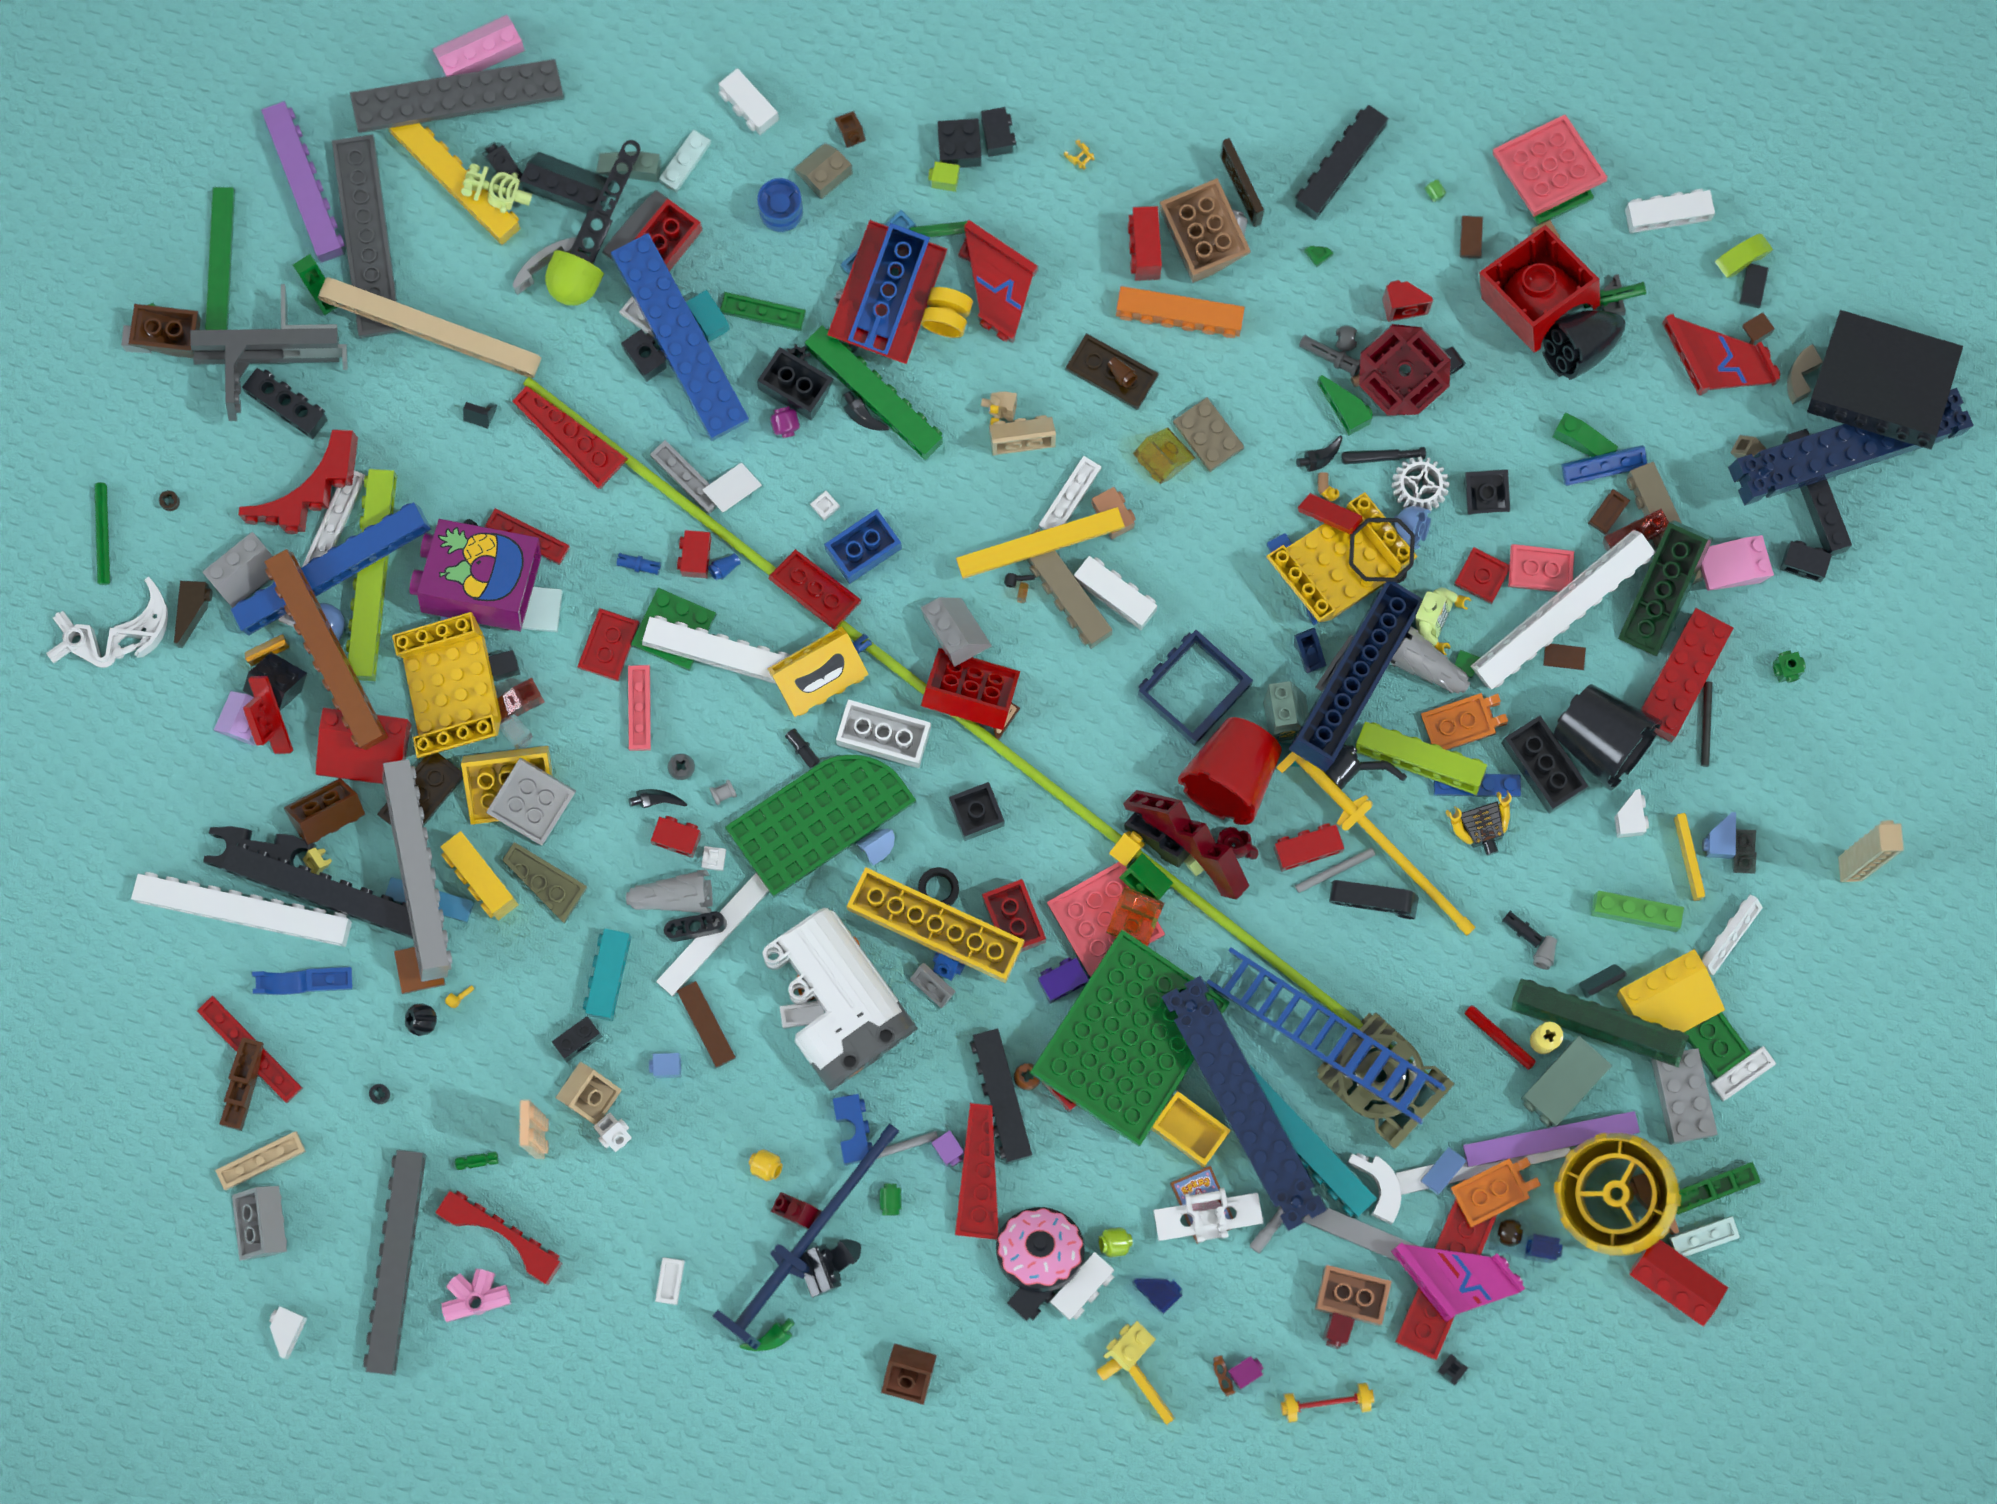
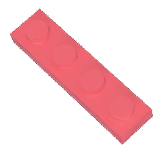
M650 665L628 666L629 751L651 750Z

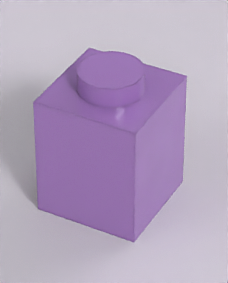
M951 1131L931 1142L946 1167L950 1164L953 1167L963 1160L964 1151Z

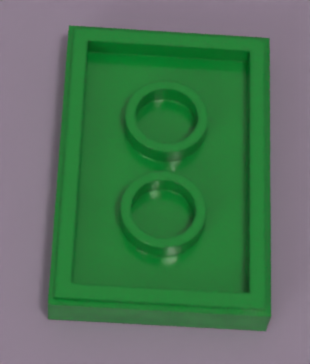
M1722 1012L1683 1033L1693 1049H1699L1701 1060L1715 1079L1752 1054Z

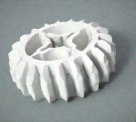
M1420 456L1417 462L1410 458L1409 464L1404 461L1402 468L1398 467L1396 469L1397 474H1394L1392 478L1396 481L1392 483V488L1396 489L1393 495L1399 496L1397 499L1398 503L1405 502L1403 505L1404 509L1408 505L1420 506L1429 509L1431 512L1432 506L1437 509L1439 507L1438 502H1444V496L1448 494V490L1445 489L1449 487V482L1445 481L1448 475L1441 474L1444 471L1443 467L1436 468L1437 461L1432 465L1429 463L1430 458L1422 462V457ZM1413 471H1421L1418 476H1406ZM1428 473L1435 479L1437 486L1428 479ZM1423 477V486L1418 493L1419 487L1417 486L1418 483L1421 481V478ZM1404 484L1413 491V497L1408 494ZM1434 493V495L1428 499H1420V496L1422 494Z

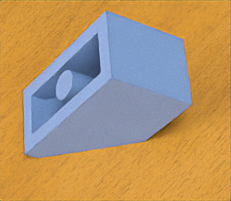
M1731 812L1706 838H1703L1702 850L1706 851V857L1732 859L1736 855V812Z

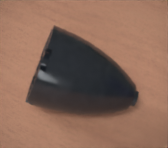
M1586 310L1562 315L1550 327L1543 338L1545 351L1542 354L1544 359L1557 376L1563 375L1572 380L1586 373L1607 357L1625 331V320L1617 313L1601 310Z

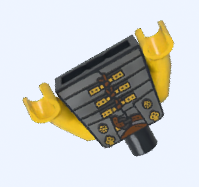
M1507 791V796L1501 799V793H1497L1496 796L1500 801L1499 804L1496 801L1465 812H1461L1459 808L1454 806L1455 813L1453 815L1449 810H1446V815L1452 819L1451 824L1455 835L1466 844H1471L1473 848L1483 845L1487 856L1498 853L1495 841L1504 836L1510 820L1509 803L1512 797L1509 791Z

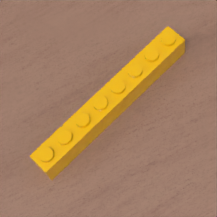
M420 123L388 128L390 134L501 245L506 243L520 230L519 218L512 211L501 213L500 208L489 204L487 198L488 190H481L478 201L474 200L476 193L474 190H472L471 196H464L461 193L462 188H464L463 181L466 179V172L470 169L466 171L461 166L463 165L462 161L456 155L451 156L447 152L449 150L442 141L438 142L434 138V133L428 127L424 128Z

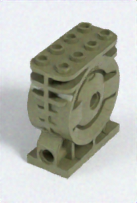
M1369 1012L1361 1021L1363 1024L1359 1029L1361 1032L1386 1048L1392 1041L1397 1042L1392 1048V1052L1406 1061L1412 1056L1414 1058V1061L1411 1063L1421 1071L1432 1069L1428 1075L1445 1086L1446 1089L1443 1092L1426 1081L1425 1084L1435 1094L1423 1106L1419 1107L1413 1103L1420 1091L1417 1093L1409 1107L1414 1108L1415 1115L1423 1119L1455 1083L1436 1066H1424L1419 1053L1411 1043L1378 1013L1375 1012L1372 1015ZM1353 1034L1334 1062L1345 1068L1363 1042V1039ZM1381 1051L1369 1053L1364 1057L1356 1069L1357 1077L1360 1079L1365 1077ZM1390 1057L1382 1069L1387 1073V1079L1384 1082L1374 1080L1371 1086L1381 1091L1399 1063ZM1326 1062L1316 1070L1319 1073L1317 1078L1351 1109L1364 1117L1375 1119V1131L1394 1149L1419 1124L1410 1119L1402 1128L1391 1118L1402 1112L1390 1104H1374L1369 1110L1364 1109L1372 1099L1377 1101L1384 1100L1358 1083V1087L1349 1095L1348 1089L1353 1085L1352 1079ZM1409 1070L1408 1086L1403 1095L1396 1100L1397 1103H1399L1417 1077V1074ZM1405 1074L1389 1098L1395 1097L1402 1090L1405 1083ZM1379 1118H1385L1386 1120L1379 1127Z

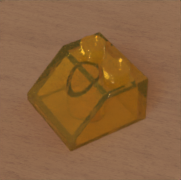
M1168 427L1148 436L1133 453L1138 462L1160 484L1171 480L1195 459L1194 455Z

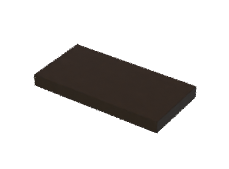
M1227 138L1222 142L1220 158L1252 225L1257 227L1262 224L1264 208L1231 139Z
M1087 333L1065 368L1066 371L1139 410L1159 376L1158 372ZM1117 357L1136 371L1135 374L1138 377L1131 386L1126 388L1124 385L1121 386L1107 366L1112 358Z
M439 753L425 756L415 768V786L419 787L420 792L418 807L422 806L424 813L422 827L425 826L463 780L462 771ZM386 803L377 815L391 825Z

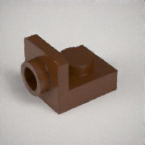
M854 111L835 118L836 125L843 136L847 148L866 140L862 126Z

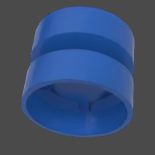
M784 178L771 179L760 188L757 201L760 218L764 225L776 232H786L795 228L803 216V205L799 188L792 181Z

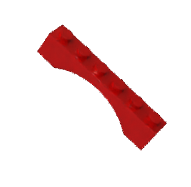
M457 1190L455 1194L451 1191L448 1192L435 1212L437 1215L456 1227L467 1225L480 1226L501 1234L517 1249L525 1264L527 1273L544 1284L549 1285L562 1265V1262L558 1260L560 1257L558 1254L550 1249L546 1253L540 1249L542 1244L533 1238H530L528 1241L521 1237L523 1232L512 1226L509 1229L504 1226L505 1220L495 1214L492 1217L485 1214L486 1208L477 1202L471 1205L466 1201L468 1197Z

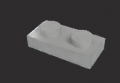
M925 963L921 964L910 978L918 988L941 1008L948 1003L956 992Z

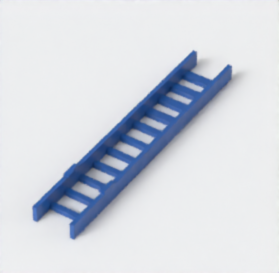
M1230 947L1228 951L1240 959L1242 963L1224 989L1208 979L1206 983L1211 988L1420 1125L1423 1123L1420 1117L1407 1108L1426 1081L1444 1092L1446 1088L1443 1084ZM1249 965L1260 973L1240 1000L1232 995L1230 991ZM1267 977L1271 983L1277 985L1259 1011L1247 1005V1003L1264 978ZM1282 988L1292 993L1294 997L1275 1023L1264 1016V1014ZM1301 999L1312 1007L1292 1034L1281 1026ZM1320 1011L1329 1017V1020L1310 1046L1299 1039V1037L1316 1012ZM1337 1022L1347 1030L1327 1057L1316 1049L1334 1023ZM1355 1034L1363 1039V1042L1344 1068L1334 1061L1352 1035ZM1374 1046L1381 1053L1365 1077L1360 1079L1353 1073L1370 1048ZM1391 1057L1399 1065L1382 1090L1379 1091L1371 1085ZM1409 1069L1417 1074V1077L1399 1103L1389 1098V1096Z

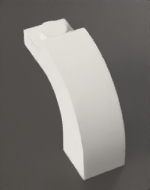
M1360 1153L1352 1154L1347 1164L1371 1176L1378 1186L1379 1197L1371 1215L1390 1225L1393 1224L1401 1204V1188L1396 1174L1385 1161L1377 1156L1370 1163L1368 1162V1157Z

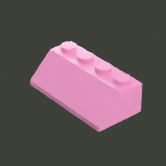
M508 15L432 49L446 77L482 71L525 51L523 43Z

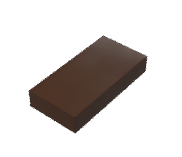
M1462 215L1460 257L1481 258L1483 217Z
M1612 489L1588 524L1606 535L1630 500L1615 489Z

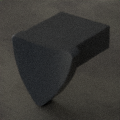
M466 402L463 407V421L488 429L494 417L497 404L490 403L484 408Z
M843 1239L831 1250L833 1265L839 1273L850 1264L858 1261L861 1255L860 1243L850 1239Z

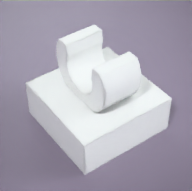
M704 846L702 869L724 871L726 849Z

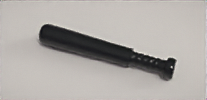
M1420 447L1416 450L1402 451L1399 449L1345 451L1341 454V461L1343 464L1394 461L1402 458H1417L1420 456L1424 460L1426 459L1425 447Z

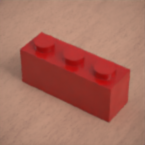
M1330 823L1319 826L1318 830L1310 832V830L1299 832L1297 837L1291 839L1289 836L1282 837L1277 840L1273 847L1281 872L1342 853L1345 849L1337 825L1331 826Z

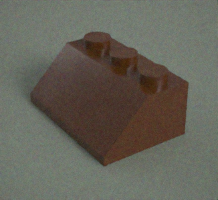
M341 778L284 807L299 836L308 845L318 842L322 837L329 833L337 832L341 827L348 823H353L365 815L357 793Z

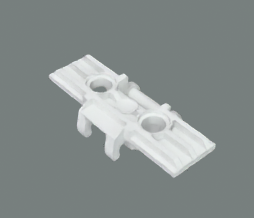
M1220 1188V1191L1203 1194H1185L1186 1205L1154 1210L1159 1241L1196 1235L1197 1242H1204V1240L1228 1238L1227 1230L1263 1224L1258 1193L1226 1198L1224 1188ZM1221 1200L1222 1207L1205 1211L1192 1210V1204ZM1227 1207H1233L1236 1210V1217L1232 1220L1225 1218L1224 1210ZM1184 1214H1189L1193 1218V1223L1189 1227L1183 1226L1180 1222V1218Z

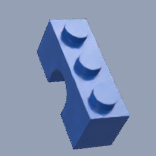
M859 1094L833 1098L837 1123L848 1121L856 1128L853 1138L840 1142L844 1165L860 1163L873 1147L872 1142H867L866 1134L870 1133L868 1120L863 1121L862 1112H866L864 1099H859Z

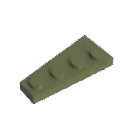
M515 842L503 858V862L565 924L588 887Z

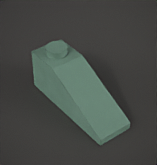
M636 151L626 152V154L633 156L636 154ZM619 152L600 153L596 173L609 175L614 162L618 159ZM640 152L635 165H632L633 169L629 179L658 182L661 168L660 155ZM619 163L617 165L618 173L626 174L628 172V167L625 164Z

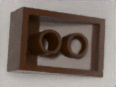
M134 304L128 344L175 357L193 358L194 350H191L190 330L200 329L201 318L199 312Z

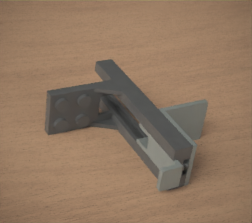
M281 284V329L190 330L191 350H194V365L225 364V403L229 421H237V413H241L240 378L249 364L339 362V357H342L343 370H348L347 345L339 344L337 324L288 325V301L285 284Z

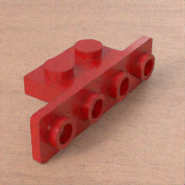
M251 676L248 681L254 698L243 707L256 746L264 745L269 740L275 754L292 753L293 747L268 677Z

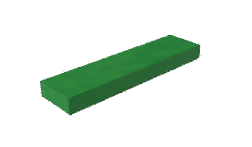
M724 292L720 308L721 312L725 315L800 332L806 315V310L728 292Z

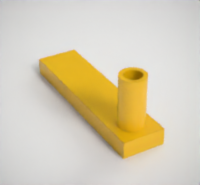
M1112 1358L1096 1371L1102 1380L1105 1381L1123 1367ZM1135 1363L1128 1372L1165 1424H1169L1175 1417L1137 1363Z

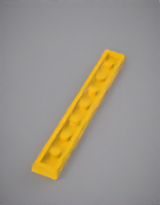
M1116 507L957 557L956 561L962 579L1109 534L1124 529L1125 526L1119 508Z

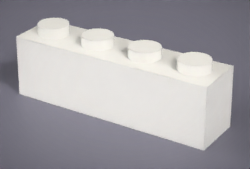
M1697 189L1688 194L1677 192L1669 197L1658 195L1643 201L1642 199H1634L1628 203L1625 209L1630 233L1711 221L1715 214L1710 190L1703 191V189Z
M1088 556L1074 574L1075 579L1082 588L1142 630L1157 610L1156 601L1148 595L1143 596L1139 593V589L1134 584L1124 582L1121 579L1122 576L1116 571H1109L1104 567L1105 564L1096 557L1093 559Z

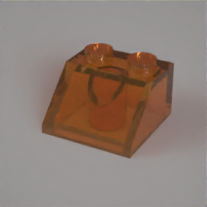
M1124 887L1106 933L1117 937L1118 933L1123 929L1148 946L1165 903Z

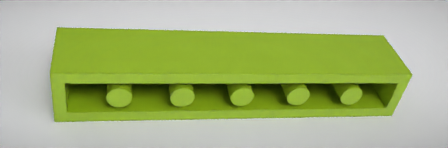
M1365 721L1356 743V753L1379 761H1388L1401 769L1475 795L1478 794L1487 768V764L1479 759H1470L1457 751L1451 752L1437 744L1422 742L1417 737L1405 736L1397 730H1388L1374 722L1369 723Z

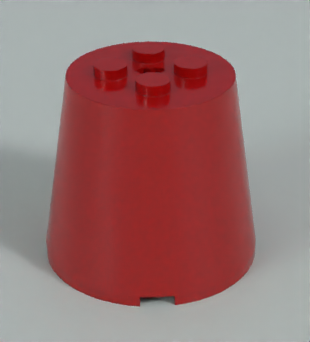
M1238 717L1227 718L1184 768L1178 777V783L1185 787L1183 792L1189 799L1213 816L1222 820L1225 817L1234 819V824L1238 825L1251 824L1258 813L1282 753L1281 746L1268 731L1259 725Z

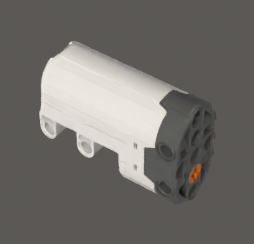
M828 908L818 910L764 948L763 957L769 969L777 970L790 962L798 973L799 977L789 985L791 1001L794 1004L802 1005L815 997L825 1011L824 1014L796 1034L795 1043L830 1091L877 1061L918 1029L834 911H830ZM771 954L779 955L776 960L769 959ZM802 989L805 992L801 996H796L794 991Z

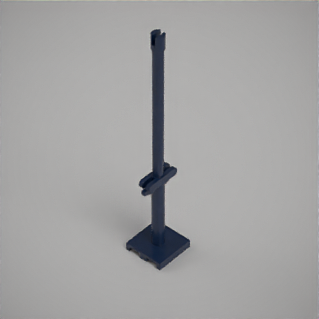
M890 1123L880 1134V1138L791 1252L781 1244L775 1246V1251L772 1250L770 1254L779 1266L735 1322L718 1309L712 1317L754 1350L758 1349L761 1343L745 1331L788 1274L802 1279L806 1276L805 1274L809 1272V1266L799 1258L886 1146L899 1133L897 1128Z

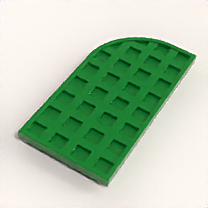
M841 755L821 762L725 826V829L774 898L916 803V799L899 775L883 762L862 755Z

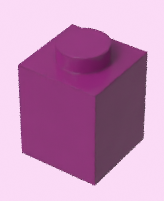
M1250 1356L1228 1370V1373L1238 1389L1241 1390L1263 1375L1261 1371L1264 1368L1257 1358L1253 1359Z

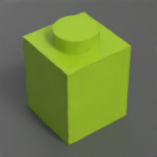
M935 161L934 168L929 169L928 180L931 181V188L956 192L960 173L959 165Z

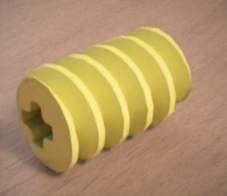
M1553 1022L1543 1023L1530 1036L1532 1049L1543 1055L1554 1051L1563 1041L1562 1029Z

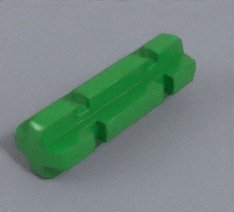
M490 1152L488 1155L467 1156V1158L459 1157L455 1159V1166L457 1170H463L466 1167L475 1168L487 1166V1164L493 1165L498 1164L499 1158L497 1152Z

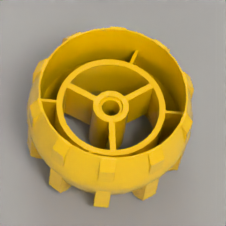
M1622 1132L1602 1133L1584 1141L1565 1156L1566 1160L1560 1168L1557 1181L1554 1182V1193L1562 1224L1581 1244L1598 1253L1611 1256H1626L1640 1253V1251L1651 1247L1657 1241L1663 1239L1670 1232L1669 1228L1675 1219L1678 1206L1681 1204L1678 1180L1671 1162L1652 1143L1632 1134ZM1611 1160L1631 1161L1621 1181L1613 1180L1608 1182L1603 1191L1585 1192L1587 1180L1598 1166ZM1638 1166L1646 1173L1652 1188L1650 1208L1639 1222L1629 1207L1633 1202L1634 1192L1628 1184ZM1615 1188H1620L1623 1192L1620 1200L1612 1198V1191ZM1585 1197H1603L1608 1205L1622 1208L1633 1226L1618 1230L1602 1226L1589 1213Z

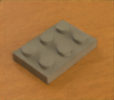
M1205 398L1173 420L1175 427L1209 472L1244 449V445L1208 398Z

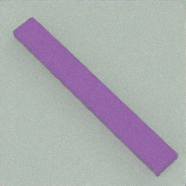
M1635 1111L1466 1144L1463 1145L1467 1160V1167L1509 1158L1578 1146L1595 1135L1602 1133L1622 1132L1633 1135L1640 1133Z

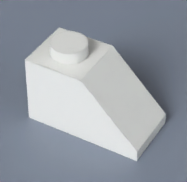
M279 1306L278 1310L275 1309L270 1317V1322H272L270 1329L280 1357L289 1359L307 1318Z

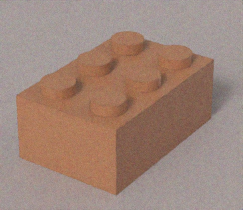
M1326 1265L1321 1279L1315 1310L1329 1314L1336 1312L1353 1318L1356 1321L1380 1326L1383 1322L1392 1281Z

